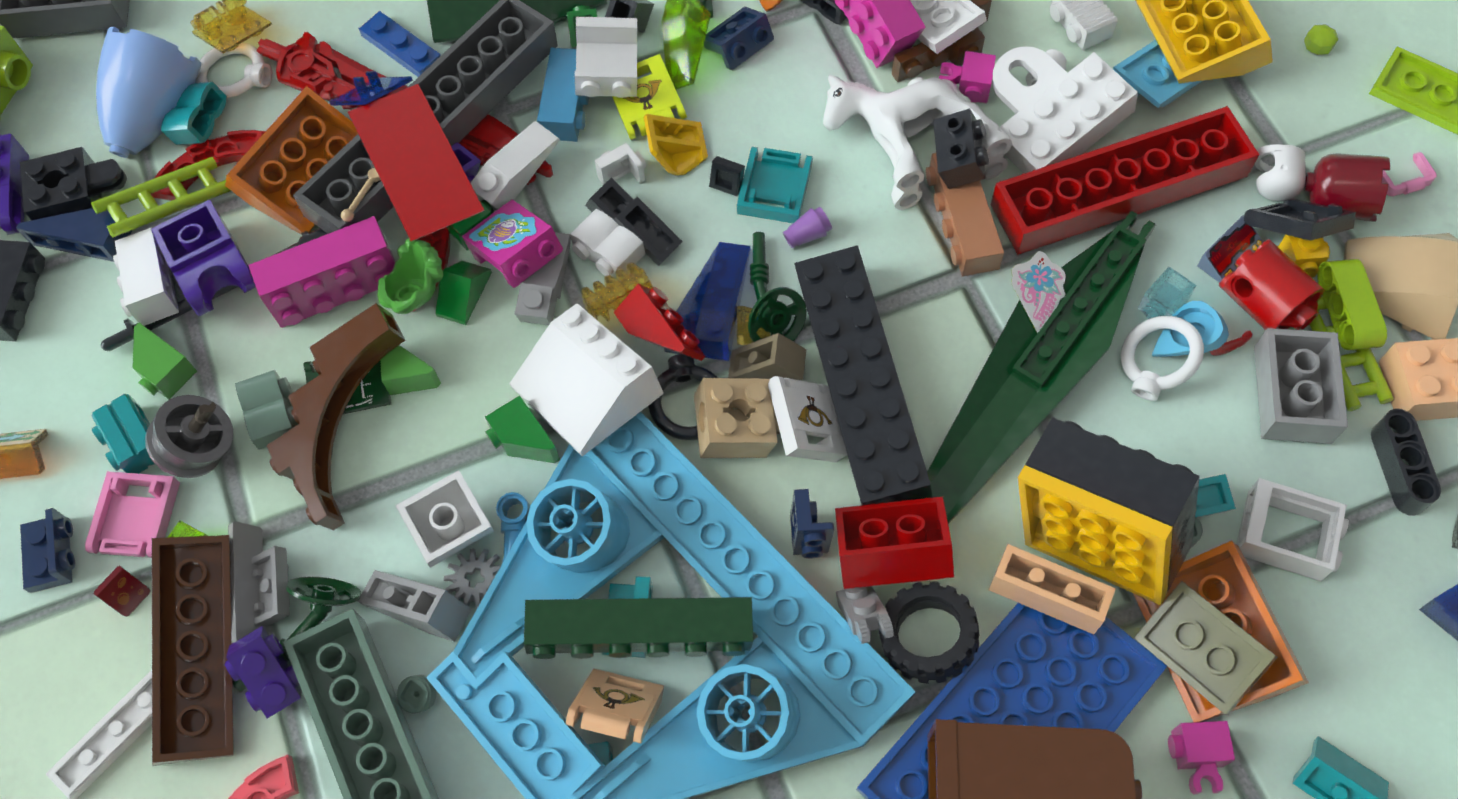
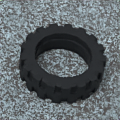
M922 582L912 584L913 588L908 590L905 587L897 592V597L894 600L890 598L885 604L886 611L892 622L894 636L885 638L879 630L883 652L888 658L890 665L895 670L899 669L905 678L911 680L913 677L918 679L919 683L929 684V680H936L937 683L947 681V677L953 675L955 678L963 673L962 668L965 665L969 667L974 660L973 654L978 652L979 625L974 607L970 606L969 600L964 594H957L956 589L952 586L947 585L946 588L940 586L939 582H930V585H922ZM927 608L944 610L953 615L959 622V639L950 650L942 655L932 657L914 655L904 649L898 636L900 626L909 615L917 610Z

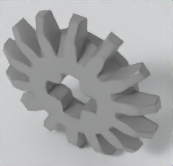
M470 549L469 560H466L461 553L458 554L457 557L462 564L458 566L449 563L448 568L455 571V574L444 576V581L453 582L445 590L449 593L455 591L454 597L458 600L464 599V604L468 607L471 602H475L476 609L478 608L501 565H494L500 559L497 554L488 560L486 559L489 552L488 549H484L479 558H476L475 549ZM476 570H481L480 575L485 578L484 582L477 583L475 588L470 587V581L466 579V576L474 574Z

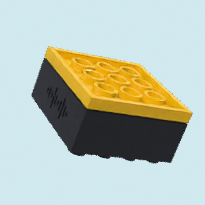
M1052 417L1025 463L1026 465H1024L1017 477L1025 545L1161 605L1192 546L1200 476L1194 474L1183 465H1172L1159 460L1148 451L1131 449L1119 444L1118 441L1110 436H1099L1084 430L1077 423L1072 421L1063 422Z

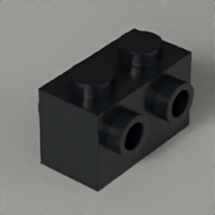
M970 108L933 119L938 174L948 189L986 179L985 165L989 164V158L985 146H982V139L986 138L983 121L981 119L977 120Z

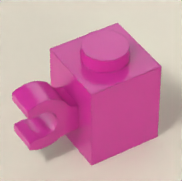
M965 51L963 66L943 62L940 74H947L949 76L939 75V79H947L955 84H959L960 93L968 97L971 102L987 103L996 55Z
M1228 721L1179 724L1169 735L1168 748L1171 757L1176 759L1178 769H1196L1189 779L1190 791L1193 795L1201 793L1200 781L1201 778H1205L1210 781L1213 794L1221 792L1223 790V780L1218 773L1217 767H1225L1235 760Z

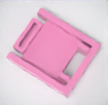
M107 471L86 539L85 550L88 553L95 554L100 552L101 554L145 557L147 555L149 558H152V538H165L180 482L174 476ZM129 485L150 487L149 493L155 498L126 496Z

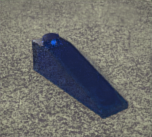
M719 242L676 310L684 320L682 325L685 329L692 332L699 339L700 343L698 346L706 356L705 358L730 360L751 246ZM664 348V351L667 353L680 354Z

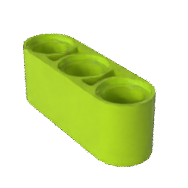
M1359 259L1322 262L1318 267L1317 280L1318 284L1325 289L1323 298L1335 332L1338 333L1341 347L1344 350H1359L1384 346L1387 340L1386 324L1362 262Z

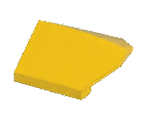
M651 114L644 116L650 153L668 173L685 175L707 159L708 154L701 122Z

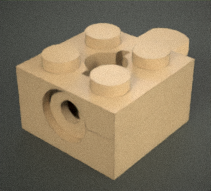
M702 379L694 394L700 458H767L778 443L777 434H780L768 388L770 379Z

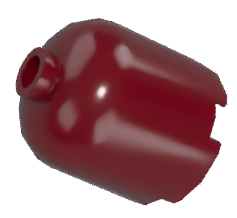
M1328 154L1320 159L1313 172L1306 173V182L1303 190L1309 192L1311 203L1325 206L1330 204L1342 206L1343 210L1356 212L1355 219L1376 222V214L1381 215L1389 184L1382 183L1383 170H1390V158L1371 155Z

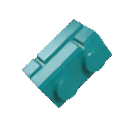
M123 394L112 400L111 404H105L92 412L91 416L96 423V426L92 428V432L102 445L107 444L110 451L105 455L116 471L122 469L126 473L139 474L148 469L149 465L155 464L150 458L145 445V436L150 423L141 406L129 394Z

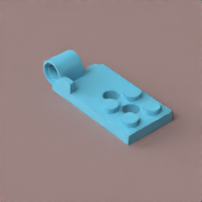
M1156 40L1113 67V70L1138 92L1137 97L1141 94L1157 108L1167 106L1202 82L1196 81L1179 84Z

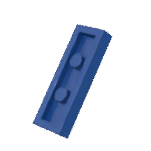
M381 11L377 12L358 28L363 38L417 77L441 56L440 53Z

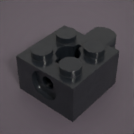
M83 147L20 162L24 213L31 221L85 209H93L91 202L102 199L103 193L122 189L127 181L125 172L114 159L95 163Z

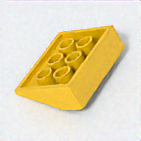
M1135 0L1179 84L1242 76L1273 62L1271 39L1248 0Z

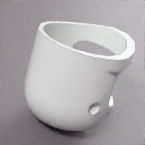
M1275 144L1258 148L1259 157L1255 162V167L1265 172L1256 180L1258 192L1271 201H1285L1298 196L1304 189L1306 182L1305 152L1293 145ZM1271 154L1275 158V165L1269 166L1261 158Z

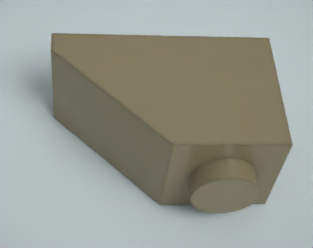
M779 333L732 350L728 378L771 379L774 376L802 380L807 349Z

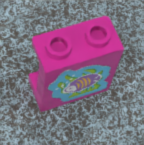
M513 199L462 236L475 260L480 264L488 261L503 273L508 284L513 288L517 287L563 251V247L552 226Z

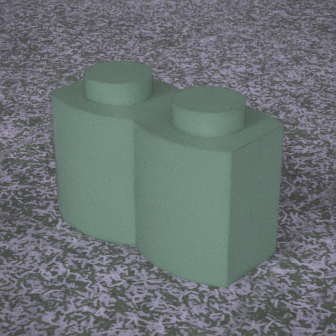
M272 370L235 383L248 434L258 450L266 448V445L298 425L291 414L293 406H290L288 396L292 394V390L286 377L280 378L277 372Z

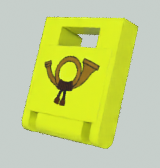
M660 54L637 63V77L650 72V75L637 79V97L619 98L612 96L630 140L636 138L635 130L632 127L635 124L638 125L642 136L647 135L644 122L646 114L674 118L672 109L676 108L680 119L687 118L685 109Z

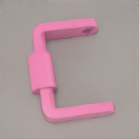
M1422 152L1415 153L1413 161L1424 177L1408 180L1395 186L1385 170H1383L1382 183L1389 184L1388 196L1406 195L1431 185L1437 174Z

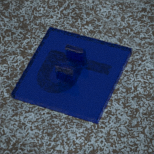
M366 71L369 82L365 83L364 77H354L353 80L356 88L330 100L329 103L331 106L366 105L413 81L411 76L379 78L376 71Z

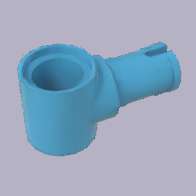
M514 492L503 495L496 506L497 515L501 519V533L504 534L503 562L523 528L530 509V504L519 493ZM516 504L523 505V511L519 517L514 519L507 517L510 507Z

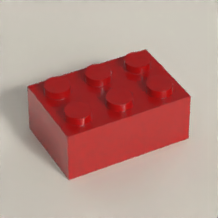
M943 496L835 508L844 589L954 577L952 541Z

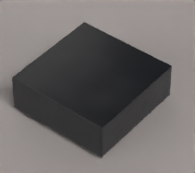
M716 156L712 161L709 187L738 196L743 182L745 165Z

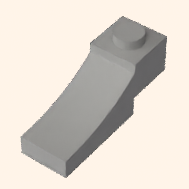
M555 232L563 247V251L520 284L515 315L520 322L549 325L553 321L557 298L560 299L571 244L570 234Z

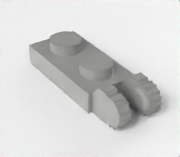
M872 586L836 591L838 606L848 622L853 635H857L862 644L871 642L870 631L880 630L885 638L894 636L888 612Z

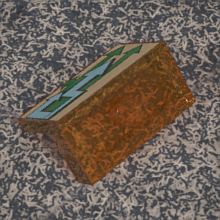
M47 429L0 434V479L38 475L45 470L38 444L48 436Z

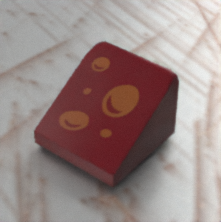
M119 565L97 587L93 594L118 613L127 617L150 594L151 590Z

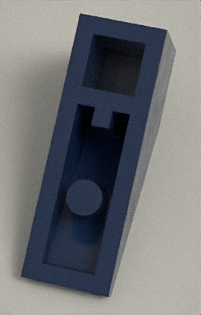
M85 209L22 222L16 228L33 246L114 262L113 256L117 255L115 241L130 236L132 233L131 230L112 238L107 226L116 222L108 210L96 214L94 209Z

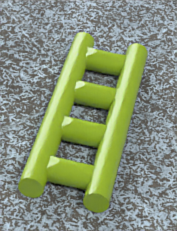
M210 157L91 202V205L96 214L108 210L116 222L107 226L113 238L231 190L225 187L226 180L217 182L210 171L216 169L217 164L214 158ZM198 176L206 188L188 194L181 182ZM169 187L176 199L158 206L151 193ZM139 199L146 211L128 218L120 205Z
M1323 296L1318 301V312L1319 310L1327 309ZM1320 313L1310 324L1312 331L1335 332L1333 325L1325 326ZM1371 348L1359 349L1354 353L1340 355L1345 405L1348 411L1357 410L1362 406L1359 401L1360 397L1376 394L1380 404H1387L1394 400ZM1363 365L1370 382L1352 385L1345 368Z

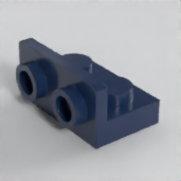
M743 7L701 37L704 48L721 54L726 68L733 70L772 42L774 35L765 13Z
M809 489L794 490L790 510L793 555H802L803 558L807 559L819 558L823 556V553L829 552L834 533V523H817L816 501H810Z
M46 509L45 519L20 525L23 589L29 593L72 583V569L75 568V558L70 550V537L73 535L72 523L68 517H65L56 509Z

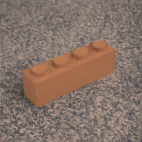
M932 153L930 167H926V179L928 185L933 186L935 190L934 204L936 211L942 212L943 234L945 238H950L952 244L950 252L953 264L959 266L962 277L999 270L1004 250L980 180L948 189L938 174L936 153Z

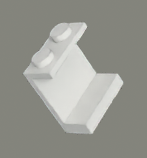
M576 17L575 95L587 97H637V18Z

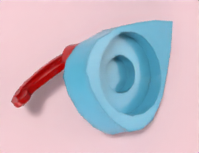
M1203 301L1188 302L1172 315L1190 322L1199 331L1203 339L1204 353L1210 352L1213 356L1231 352L1244 345L1253 336L1251 331H1246L1242 337L1226 342L1229 332L1222 315ZM1164 329L1157 340L1152 356L1172 357L1189 355V343L1180 332Z

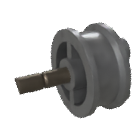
M195 395L177 396L168 400L159 408L154 420L147 429L145 445L150 458L162 471L183 478L200 477L211 472L228 451L233 440V426L226 412L213 401Z

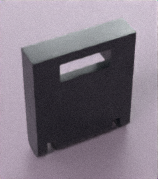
M1287 199L1283 203L1247 210L1244 214V221L1249 226L1311 241L1353 229L1356 212L1343 210L1342 206L1334 204L1325 206L1298 199Z

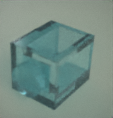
M1168 267L1145 292L1138 309L1148 319L1158 316H1172L1180 307L1188 302L1197 285L1171 267Z

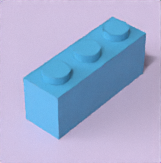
M551 48L537 122L557 136L560 141L577 142L579 130H584L585 127L583 107L589 104V97L575 95L576 49Z

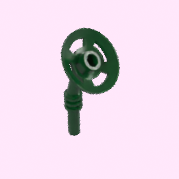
M755 232L752 235L753 263L750 265V284L754 286L757 302L753 306L748 320L750 338L753 342L761 340L762 338L759 337L757 331L762 328L766 332L771 333V336L779 333L794 341L805 324L807 313L805 301L798 292L788 287H778L768 291L769 265L766 263L765 234L763 232ZM779 295H786L791 298L793 303L786 306L781 301H778L777 298ZM792 315H795L793 323L790 326V328L787 330L785 334H782V332L789 325Z
M299 577L288 581L286 586L287 592L301 601L310 603V609L312 610L288 639L319 625L325 619L327 613L332 611V606H343L358 601L361 597L360 589L350 583L324 577ZM345 594L350 599L341 600V596ZM282 638L280 640V643L284 649V653L282 654V656L284 657L285 661L288 662L289 656L283 643L286 640ZM241 679L232 681V684L240 693L246 689Z

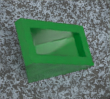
M460 261L443 269V278L440 281L436 316L467 325L492 274L491 269L466 261Z

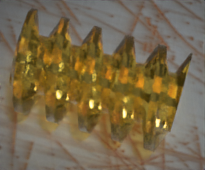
M634 263L627 264V272L623 269L616 270V279L611 275H606L604 277L605 286L600 281L593 282V291L588 287L582 288V300L588 313L596 320L601 315L609 322L611 321L609 310L615 311L638 283L652 289L653 285L642 268Z

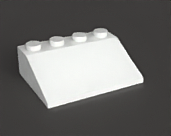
M578 303L549 324L510 382L512 389L581 456H584L664 394L652 366Z

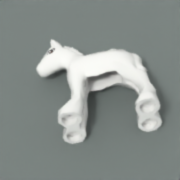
M829 75L828 81L831 88L827 91L828 98L823 125L829 131L836 130L856 114L861 115L867 120L874 138L884 148L895 168L893 174L895 184L891 197L896 209L903 211L915 206L922 197L919 183L924 180L925 175L907 138L916 135L926 127L933 126V119L970 108L976 119L983 121L986 131V138L982 139V146H985L989 158V164L985 165L986 179L998 176L1007 168L1008 161L1004 155L1010 150L1012 140L1006 133L1001 131L999 125L983 113L977 104L971 103L968 97L960 93L957 85L950 80L937 77L924 80L922 77H917L911 80L906 87L885 93L876 91L874 88L867 87L859 82H844L836 76Z

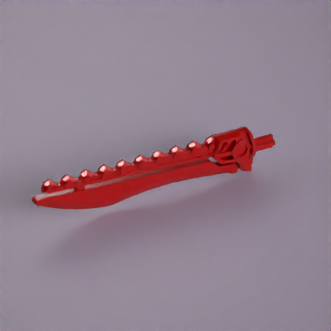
M304 32L301 38L286 47L269 39H260L258 42L257 52L264 57L278 62L276 75L280 83L301 92L307 86L324 100L331 101V99L336 98L340 102L376 83L396 82L332 49L324 41L318 44L316 38L309 32ZM334 67L339 69L342 79L337 77ZM403 85L373 101L406 89L408 86ZM395 87L369 88L353 96L349 101L359 100L378 91H387ZM368 91H373V92H371V93H369V94H367V95H365V96H363V97H359V98H358V96H360V95H362V94H364V93H366V92H368ZM366 104L341 106L343 109L352 110L353 108H358ZM488 114L459 144L481 160L480 166H484L492 156L518 134ZM544 160L536 173L548 178L552 177L553 170L551 164ZM535 174L532 176V178L529 180V182H528L526 185H529V183H532V182L535 181V179H536V175H535Z

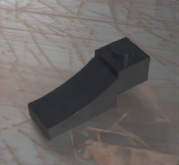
M612 177L590 197L585 205L591 212L595 209L604 212L618 225L634 233L643 242L645 254L658 266L683 242L638 197L633 199Z

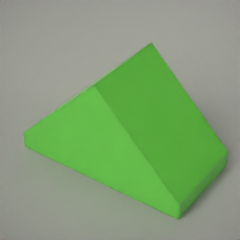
M400 345L380 360L382 382L390 395L434 389L441 384L433 367Z

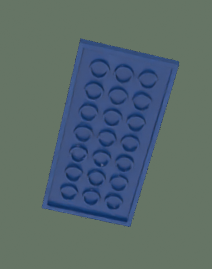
M1017 603L982 643L978 652L973 654L974 660L969 667L965 665L962 668L963 673L955 678L953 677L859 784L856 790L866 799H928L927 735L936 719L956 720L963 723L1102 729L1115 732L1167 668V665L1107 617L1097 632L1092 634Z

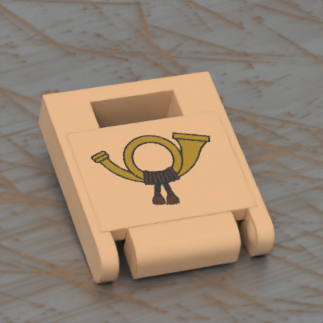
M593 668L569 707L566 725L574 727L583 713L581 729L621 739H626L630 725L636 726L633 742L641 744L662 702L664 685Z

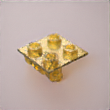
M247 0L216 2L217 9L211 5L208 9L193 16L194 19L190 21L195 29L192 33L223 54L235 50L239 44L247 39L260 35L272 23L245 7L244 4L247 3Z

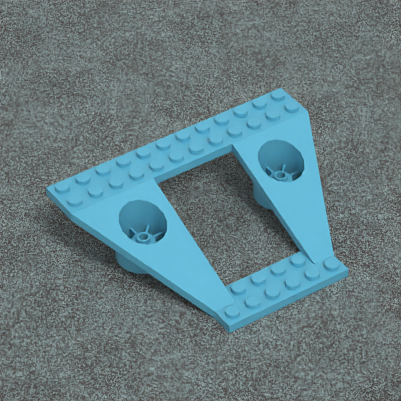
M639 412L584 456H581L569 444L546 487L540 491L530 505L523 528L454 651L426 677L525 799L691 798L863 747L916 694L913 688L868 643L862 644L858 636L853 635L848 622L642 412ZM592 501L584 510L580 509V503ZM601 506L604 522H594L591 515ZM553 529L559 534L551 541V530ZM602 529L599 538L593 543L590 539L593 530ZM663 538H666L722 598L752 597L753 631L758 637L753 640L754 642L750 650H745L743 655L733 657L648 729L641 744L633 742L605 766L572 726L566 725V719L512 657L524 647L525 600L586 599ZM564 541L569 543L568 558L558 557L555 552ZM586 542L591 548L577 556V545ZM752 679H762L770 683L758 697L751 694ZM744 681L743 695L734 696L729 689ZM774 690L779 697L781 711H767L763 702ZM726 694L729 700L725 704L724 710H718L720 700ZM751 706L748 710L750 717L748 720H744L742 712L744 708ZM716 715H725V718L730 723L721 734L718 730ZM767 716H781L778 729L771 736L763 727ZM735 729L742 732V752L737 751L725 742V739ZM759 730L769 742L757 750L749 751V735Z

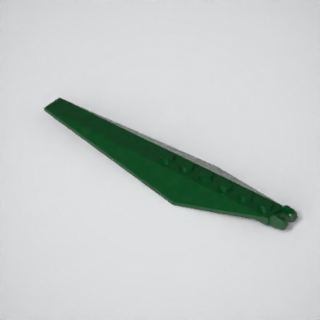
M1131 211L1121 225L1118 224L1113 231L1061 268L1066 276L1063 284L1065 297L1060 299L1057 308L1038 333L1019 299L927 471L931 483L932 497L943 496L948 524L1109 350L1146 240L1154 230L1155 223L1149 220L1137 235L1129 230L1134 226L1138 216L1137 213Z

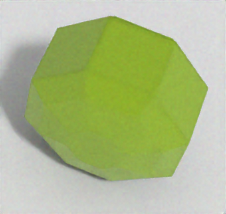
M1326 24L1314 25L1304 39L1306 49L1316 55L1329 54L1336 45L1338 36L1336 30Z

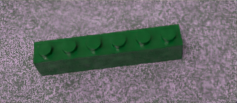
M752 597L525 600L524 647L526 654H533V658L536 659L555 658L556 653H571L573 658L584 659L593 657L594 653L607 652L613 658L630 657L632 652H647L649 657L669 656V652L685 651V656L689 657L705 656L707 651H722L724 656H740L745 654V650H750L754 642Z

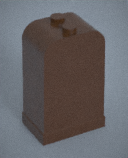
M936 719L927 735L928 799H1142V786L1140 780L1134 777L1133 756L1130 747L1122 737L1109 730L963 723L956 720Z

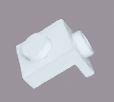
M627 143L612 151L603 153L598 159L594 160L598 179L603 185L611 177L616 181L630 172L639 183L645 181V160L638 151L633 152Z

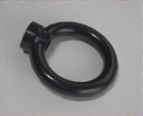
M683 354L670 357L667 361L669 369L657 377L663 392L673 381L687 382L693 378L700 381L703 378H718L708 369L695 365L694 358ZM662 395L648 406L653 421L664 433L682 440L698 439L697 426L687 427L678 425L665 415L661 404Z

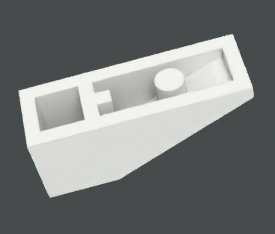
M534 121L484 164L471 182L475 193L496 209H499L511 199L515 200L560 139Z

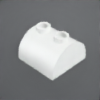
M459 470L395 505L430 568L494 532Z

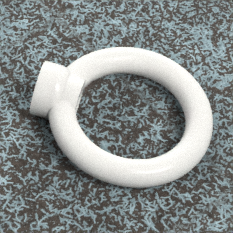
M229 42L211 49L200 59L201 68L195 83L208 82V70L219 59L232 54H244L252 61V64H248L245 67L244 78L228 86H218L227 98H231L248 91L253 86L267 88L272 81V69L270 65L264 63L263 56L257 52L256 47L243 42Z
M1158 316L1140 323L1128 334L1121 349L1123 370L1128 378L1134 382L1131 391L1138 397L1156 401L1161 390L1174 388L1186 382L1195 374L1202 362L1204 355L1203 339L1199 331L1190 322L1179 317ZM1161 329H1171L1180 332L1186 337L1190 347L1189 356L1185 364L1176 372L1166 376H1159L1150 371H1141L1137 367L1134 358L1139 342L1151 332Z

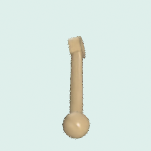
M375 168L368 171V180L349 208L341 212L343 221L350 222L353 220V212L372 184L381 180Z

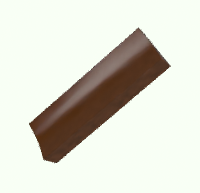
M229 535L152 538V766L231 757L234 755L232 677L225 666V662L228 660L226 658L229 645H231Z

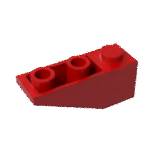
M638 283L613 312L628 334L699 361L706 357L698 346L700 343L699 339L692 332L685 329L682 325L684 321L682 316L668 306L666 303L668 301L667 296L656 287L650 289Z

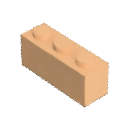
M1007 544L989 587V591L1092 634H1095L1104 623L1116 590L1112 586L1010 544Z

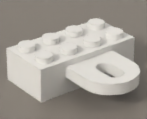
M1027 46L1018 47L1003 54L993 69L994 91L1015 113L1013 117L1000 126L1001 131L1006 133L1012 140V146L1005 156L1023 174L1081 155L1134 113L1136 109L1138 92L1095 52L1067 73L1043 50ZM1016 66L1024 67L1036 78L1037 82L1032 86H1024L1010 73V70Z

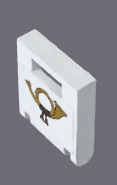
M780 376L772 377L769 380L768 388L786 456L837 462L847 456L828 386ZM807 435L824 437V439L817 444H809Z

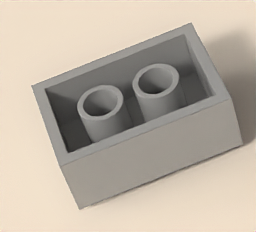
M1267 328L1254 346L1261 439L1332 444L1348 427L1338 333Z

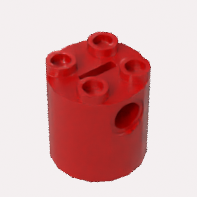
M1270 239L1263 242L1255 253L1251 249L1245 251L1235 262L1238 268L1226 275L1218 285L1265 330L1267 328L1289 329L1290 327H1293L1295 330L1305 329L1319 315L1317 311L1318 301L1325 291L1321 285Z

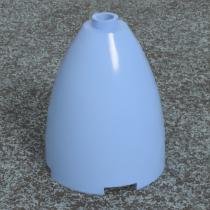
M113 26L108 28L99 60L96 84L97 114L104 144L110 147L109 152L123 158H128L129 154L136 155L163 133L161 125L164 116L176 107L184 90L189 85L195 83L201 68V62L196 57L190 56V59L184 57L183 53L178 50L179 46L164 39L135 29H130V32L126 34L118 32L119 29Z

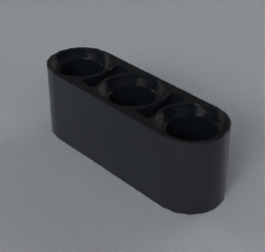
M1403 409L1390 410L1372 428L1371 439L1396 508L1406 515L1415 516L1422 513L1440 497L1441 487L1414 416ZM1413 491L1418 493L1421 498H1418Z

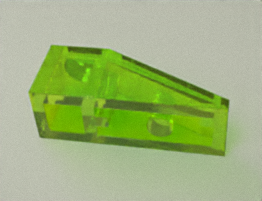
M667 0L661 21L665 67L676 90L692 85L695 82L711 17L709 10L699 0Z

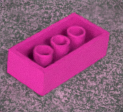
M835 0L838 8L843 10L849 20L850 29L859 37L863 44L866 56L873 61L876 68L892 62L895 54L911 48L926 28L910 0Z
M375 216L248 266L259 297L279 326L283 328L288 325H296L303 319L316 314L326 313L346 302L359 300L364 295L378 290L379 279L391 273L396 261Z

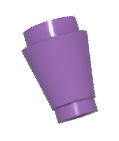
M821 207L815 210L811 208L782 233L789 246L794 248L827 236L826 232L832 229V225Z

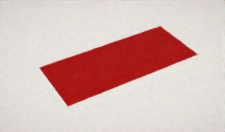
M419 84L348 111L410 241L485 211Z

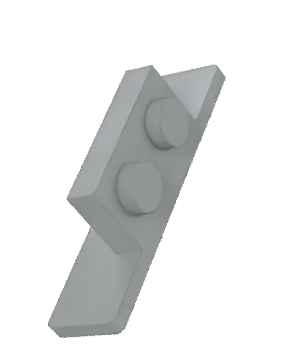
M233 522L228 525L232 644L261 626L266 630L267 626L290 616L289 593L286 590L288 582L286 548L273 546L263 551L262 528L240 522Z

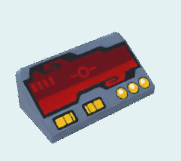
M1242 215L1203 254L1197 266L1220 283L1226 275L1238 268L1235 262L1245 251L1251 249L1255 253L1263 241L1253 226L1245 223L1244 216Z

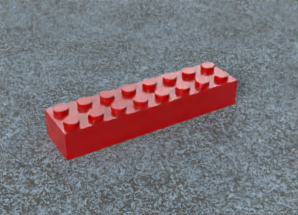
M1226 106L997 182L990 205L1017 255L1125 219L1131 211L1140 214L1246 178L1257 161L1259 153L1230 108Z

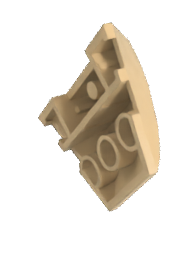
M1450 233L1363 237L1346 241L1344 260L1359 259L1362 262L1382 315L1402 323V328L1409 332L1414 329L1432 338V340L1446 339L1458 307V239Z

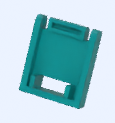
M752 146L737 201V214L794 223L801 215L813 156L806 155L804 167L800 168L801 153L764 148L762 161H757L758 147ZM756 201L784 206V208L756 203Z

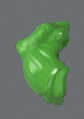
M407 238L405 244L397 248L399 259L395 262L391 273L380 278L378 281L377 296L379 303L386 308L392 309L397 314H409L427 303L435 292L436 283L443 278L442 260L438 257V251L426 241L417 239L410 241Z

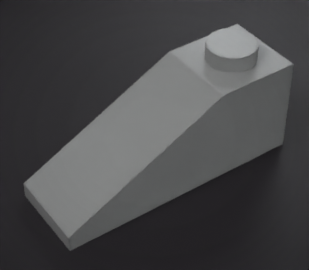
M377 570L373 572L360 599L357 601L366 607L424 632L454 642L471 611L470 607L444 589Z

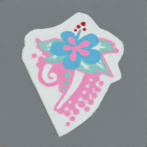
M1041 251L1036 252L1028 262L1016 264L1011 270L1012 286L1037 333L1057 308L1060 299L1065 297L1063 284L1066 278L1062 268L1052 263L1048 256Z

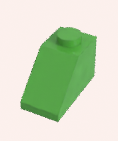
M141 323L134 327L132 368L142 378L138 383L153 396L159 392L170 400L197 370L184 355Z

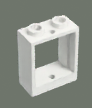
M1259 478L1248 491L1236 544L1246 558L1322 581L1331 572H1336L1342 561L1343 554L1338 548L1340 540L1344 538L1348 529L1349 520L1344 518L1347 505ZM1269 506L1323 522L1316 559L1261 542Z

